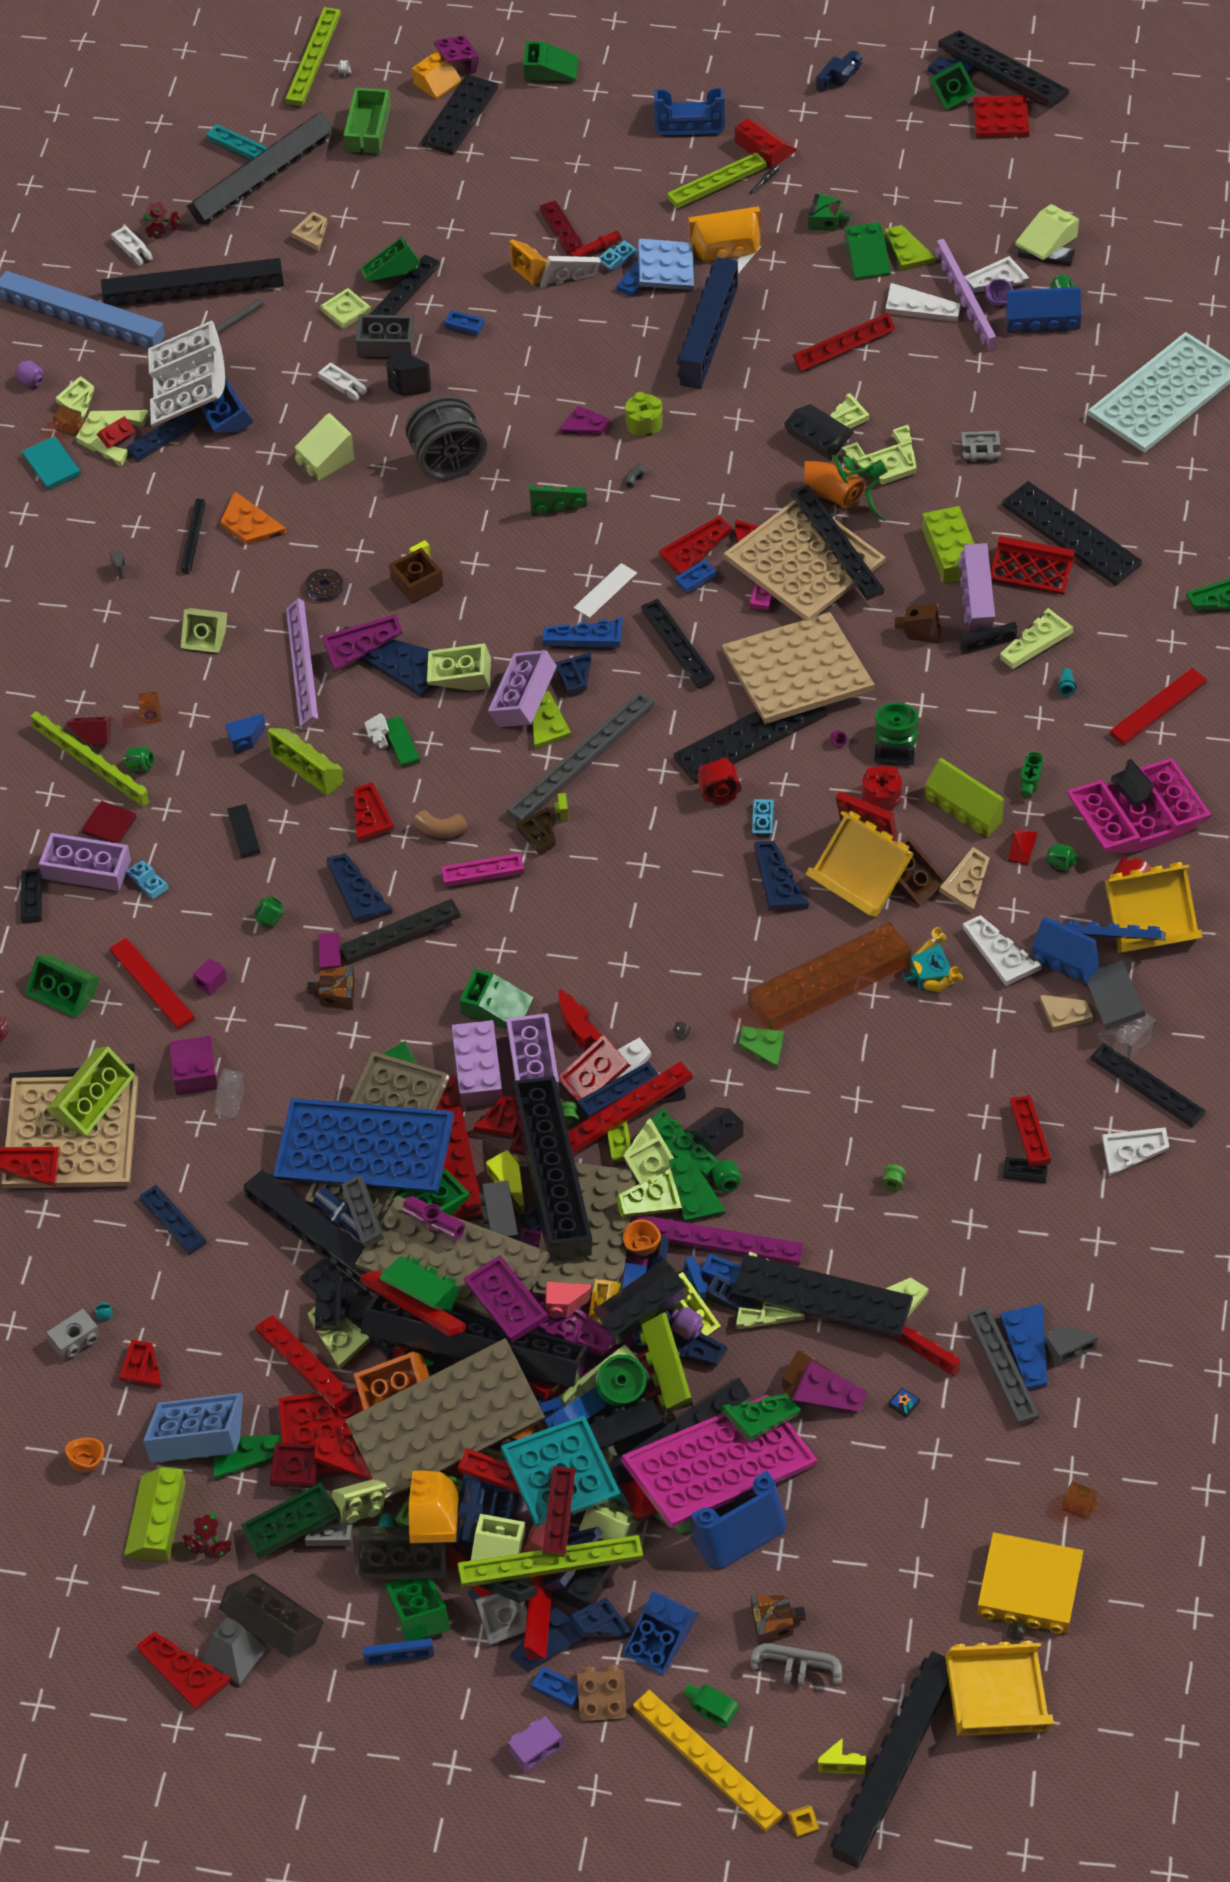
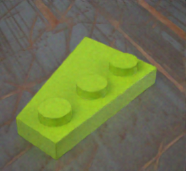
M899 225L885 229V236L901 270L936 263V257L905 227Z

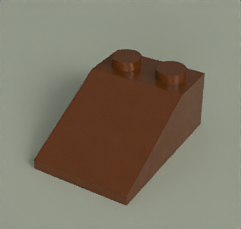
M908 835L901 842L909 846L908 850L913 853V856L894 888L919 907L940 889L946 878Z

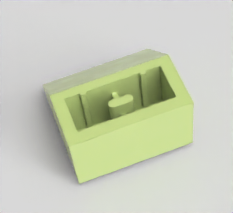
M372 1479L333 1490L331 1501L340 1516L337 1518L340 1525L347 1522L354 1523L360 1519L375 1517L381 1514L387 1490L386 1483Z
M613 1499L586 1509L579 1531L598 1526L603 1532L600 1538L604 1540L628 1537L634 1534L641 1520L637 1522L632 1510L617 1504V1501Z
M480 1514L475 1531L471 1561L521 1553L525 1539V1522Z

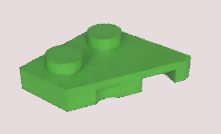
M742 1026L739 1048L747 1053H752L759 1060L764 1059L771 1063V1067L778 1069L784 1031Z

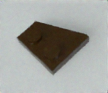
M548 807L516 824V830L538 854L556 846L550 809Z

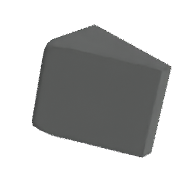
M109 552L111 564L119 579H123L126 567L124 553Z

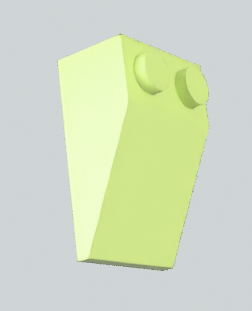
M1050 204L1037 214L1017 239L1015 245L1044 260L1060 247H1063L1077 237L1079 219Z
M485 643L428 652V685L468 691L490 688L491 656Z

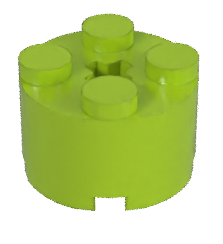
M637 392L635 396L626 402L625 421L629 432L643 437L649 433H652V435L656 434L662 428V401L659 398L644 392Z

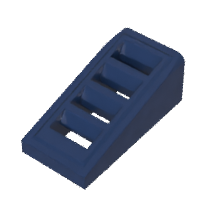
M717 1275L714 1276L707 1290V1300L737 1312L739 1307L750 1309L753 1301L745 1300L742 1306L740 1305L741 1298H736L733 1301L732 1291L735 1284ZM726 1291L729 1292L727 1297L724 1296Z
M494 1487L489 1516L497 1517V1514L506 1515V1519L513 1520L520 1495L504 1488ZM509 1500V1503H503L501 1501ZM499 1507H506V1508H508V1509H507V1510H499Z

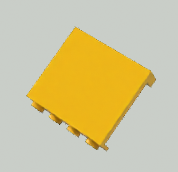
M851 810L849 813L842 811L840 814L844 818L815 868L809 867L806 875L868 915L877 917L912 858L913 853L908 850L909 846L903 842H894L892 840L893 836L885 831L880 833L875 830L877 826L873 823L861 821V816Z
M1182 862L1170 864V868L1162 869V865L1150 867V872L1143 873L1142 869L1130 871L1128 876L1116 873L1111 874L1110 879L1104 880L1113 924H1119V928H1127V925H1138L1140 929H1148V926L1160 927V930L1166 932L1165 941L1115 938L1118 953L1202 938V932L1197 927L1186 869L1189 868V865H1182Z
M993 1532L977 1615L987 1620L997 1619L1008 1624H1022L1032 1629L1042 1628L1056 1634H1068L1084 1550Z
M1023 1641L1019 1644L1000 1642L997 1645L978 1643L974 1646L965 1647L964 1644H956L950 1647L945 1655L957 1736L1048 1732L1054 1721L1053 1715H1048L1037 1652L1041 1647V1643H1033L1032 1641Z

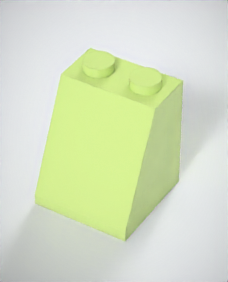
M330 413L295 446V459L297 463L305 467L308 474L314 476L318 481L355 460L352 434Z

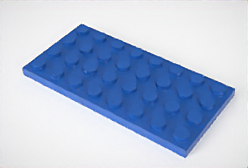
M291 1098L273 1177L277 1180L341 1185L361 1175L368 1188L438 1194L454 1113L453 1111Z

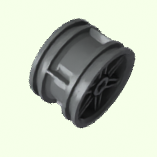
M449 395L432 398L418 406L406 421L405 435L413 449L422 472L432 479L452 480L464 476L475 469L486 455L487 441L469 403L460 397Z

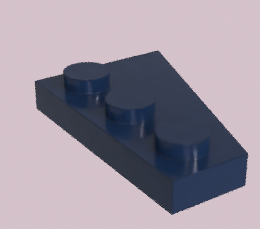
M555 1607L550 1612L546 1658L529 1660L524 1649L523 1640L510 1654V1659L526 1672H529L551 1660L552 1656L562 1651L566 1652L573 1648V1645L582 1640L584 1642L591 1637H581L569 1621L570 1617Z

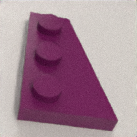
M809 1361L791 1401L857 1413L860 1412L868 1391L815 1362Z

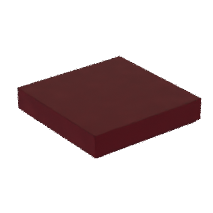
M101 800L83 826L82 833L101 841L119 844L136 820V813Z
M275 1442L270 1486L311 1488L315 1486L318 1463L314 1462L315 1445Z

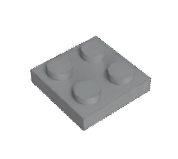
M496 1593L475 1599L489 1644L525 1632L527 1618L525 1601L518 1603Z

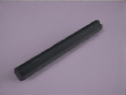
M197 498L194 503L181 564V571L183 573H190L192 570L206 505L203 498Z

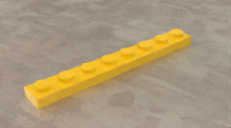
M650 1689L633 1704V1709L761 1829L767 1832L782 1818V1812Z

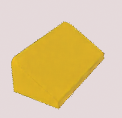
M595 1279L588 1316L598 1324L603 1325L593 1312V1309L619 1292L621 1284L615 1281Z

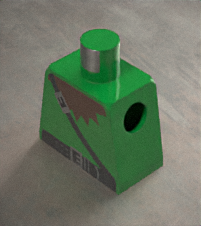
M815 193L808 216V230L835 231L838 229L840 221L850 222L851 211L842 210V201L840 199Z

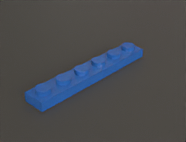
M1067 921V924H1062L1086 936L1166 940V932L1160 930V927L1148 926V929H1140L1138 925H1127V928H1119V924L1108 923L1107 927H1101L1099 923L1087 922V926L1079 925V922Z

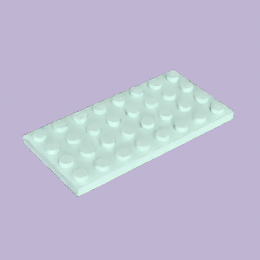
M1185 332L1088 410V416L1145 453L1230 384V360Z

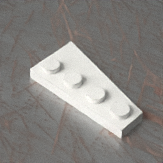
M891 283L885 313L958 322L961 304Z
M981 915L963 923V930L1005 986L1041 970L1042 965L1038 961L1034 962L1027 952L1013 945L1014 942L1002 936L999 930Z

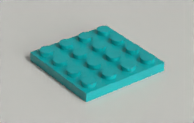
M585 1415L501 1446V1451L536 1528L546 1525L553 1466L576 1469L570 1515L620 1497L621 1493Z

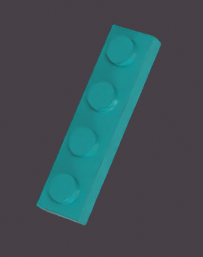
M218 124L206 133L207 140L250 160L268 148Z

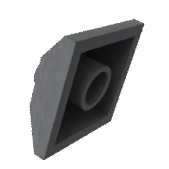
M226 1617L213 1634L203 1663L214 1667L222 1675L229 1676L232 1683L241 1687L267 1650L245 1627Z

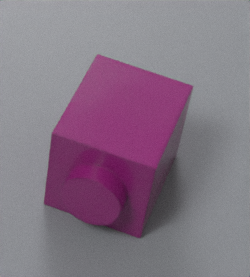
M209 958L193 973L195 986L211 996L227 981L225 967L220 962H215Z

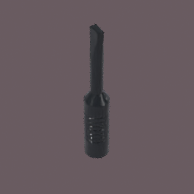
M774 165L750 191V194L756 191L764 182H768L780 170L779 167Z

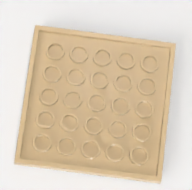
M794 500L727 550L723 555V559L802 619L808 621L815 618L856 586ZM834 519L872 572L885 563L886 557Z
M831 612L816 616L809 621L805 619L722 645L723 653L765 724L875 690L874 682Z
M138 1076L131 1080L87 1136H83L60 1124L47 1110V1107L72 1077L12 1078L5 1147H59L60 1155L56 1187L3 1172L2 1188L130 1186L139 1083Z

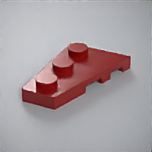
M316 1437L314 1462L338 1471L349 1472L359 1479H373L355 1440Z

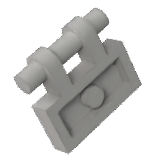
M999 431L961 432L962 451H970V453H963V460L977 462V460L994 461V459H1001V452H993V450H1000ZM978 450H987V452H976V451H978Z

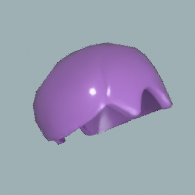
M993 279L986 286V297L994 306L1006 305L1007 290H1013V287L1005 279Z

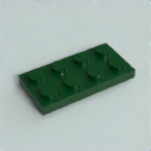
M322 1482L242 1523L241 1526L258 1559L340 1516Z

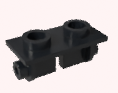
M881 742L875 744L874 762L914 765L915 747H911V745H897V749H893V744H882Z

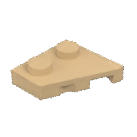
M312 212L291 231V237L319 251L328 224L327 218Z
M1046 995L1040 996V1003L1053 1032L1093 1022V1015L1086 1000Z

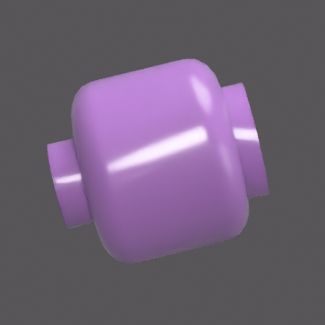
M27 360L17 366L16 377L25 386L33 388L42 383L43 369L36 363Z
M684 1307L680 1311L676 1309L670 1318V1321L673 1322L671 1325L672 1331L686 1340L692 1337L695 1339L704 1326L702 1316L689 1307Z

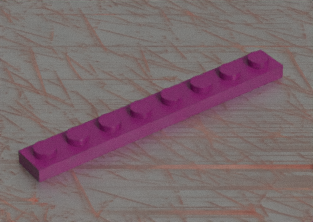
M644 1215L632 1216L631 1222L635 1220H648L655 1224L661 1235L668 1237L671 1244L740 1256L749 1255V1252H753L759 1258L800 1266L803 1243Z

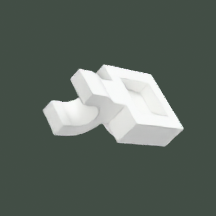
M380 713L364 723L368 737L375 745L379 744L380 749L383 750L388 747L384 734L388 733L389 729L385 716Z

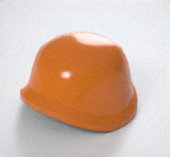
M635 1220L631 1222L623 1234L625 1247L632 1251L633 1254L642 1257L653 1254L661 1240L659 1229L648 1220Z
M79 1438L70 1441L65 1447V1454L70 1467L78 1473L94 1471L104 1456L102 1442L95 1438Z

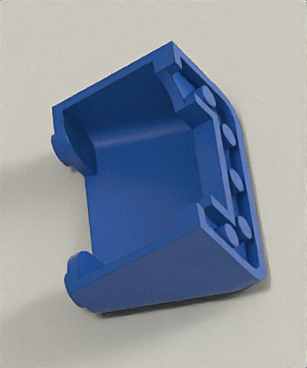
M712 88L709 90L707 102L672 103L669 91L654 89L656 132L660 135L721 133L725 128L724 88Z
M768 1471L758 1475L753 1481V1490L757 1496L722 1517H719L711 1508H702L690 1515V1540L711 1568L715 1570L724 1569L785 1532L786 1517L775 1481Z

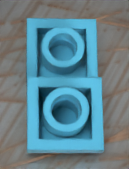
M624 240L614 250L609 248L599 259L601 264L607 269L613 270L628 262L638 252L636 248Z
M754 799L752 834L773 835L774 800Z
M143 860L126 871L138 887L153 900L169 889L167 882L157 876L154 868Z

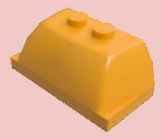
M759 206L688 217L689 242L692 243L694 255L703 262L714 261L717 257L727 259L756 254L760 247L761 211Z
M412 1470L409 1498L410 1543L456 1542L460 1486H455L453 1481L440 1471Z

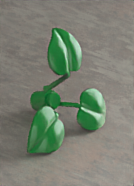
M833 454V463L845 483H849L848 476L860 475L865 472L870 480L874 478V481L865 490V497L872 512L881 520L886 521L887 519L877 512L870 493L872 487L881 481L879 477L888 472L883 461L879 459L865 468L854 470V459L842 457L845 467L852 471L847 473L838 461V455Z

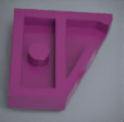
M577 406L560 427V434L566 435V431L577 432V435L590 434L601 436L610 425V418Z

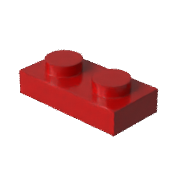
M124 416L100 430L97 436L106 448L109 449L132 435L136 430Z

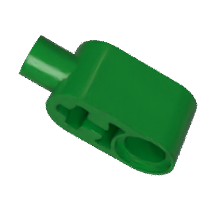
M1038 752L1028 753L1024 760L1021 772L1020 796L1026 799L1031 798L1032 793L1037 791L1041 779L1043 756Z
M689 1683L683 1691V1696L691 1700L690 1706L695 1712L724 1728L728 1727L740 1709L739 1704L735 1700L706 1684L702 1685L699 1689Z

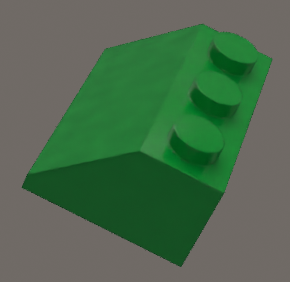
M50 954L36 956L24 994L77 1018L94 997L100 977Z
M408 1255V1257L399 1256L379 1278L432 1308L450 1311L462 1286L456 1284L455 1278L446 1274L444 1277L437 1274L438 1269L430 1265L424 1267L419 1264L421 1260L411 1255Z

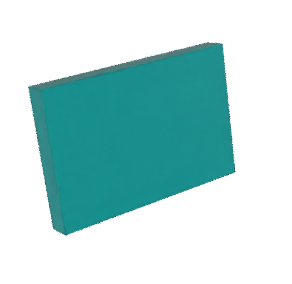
M55 436L22 451L23 457L47 490L81 475L79 468Z

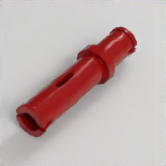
M617 230L605 236L601 235L597 240L570 251L569 255L570 257H586L601 249L605 250L608 246L621 241V235Z

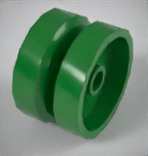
M889 703L881 706L875 713L876 743L893 744V749H897V745L915 746L918 741L919 721L916 709L904 703Z
M618 1354L607 1359L598 1369L595 1376V1389L598 1396L605 1403L613 1407L627 1406L632 1404L643 1393L646 1387L647 1375L643 1365L636 1358ZM622 1377V1381H625V1383L620 1384L617 1378Z

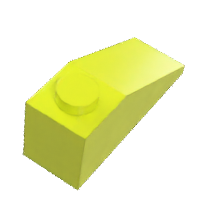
M506 1150L486 1162L487 1174L493 1182L508 1180L513 1208L521 1215L525 1213L519 1168L521 1164L515 1155L512 1156Z
M682 1272L679 1274V1277L687 1286L690 1295L671 1307L670 1310L674 1312L676 1309L680 1311L684 1307H689L701 1315L704 1326L700 1333L708 1336L721 1325Z

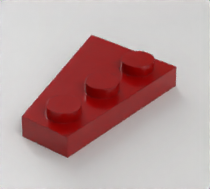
M373 782L354 788L357 843L395 830L394 824Z
M0 1147V1172L56 1187L60 1155L59 1147Z

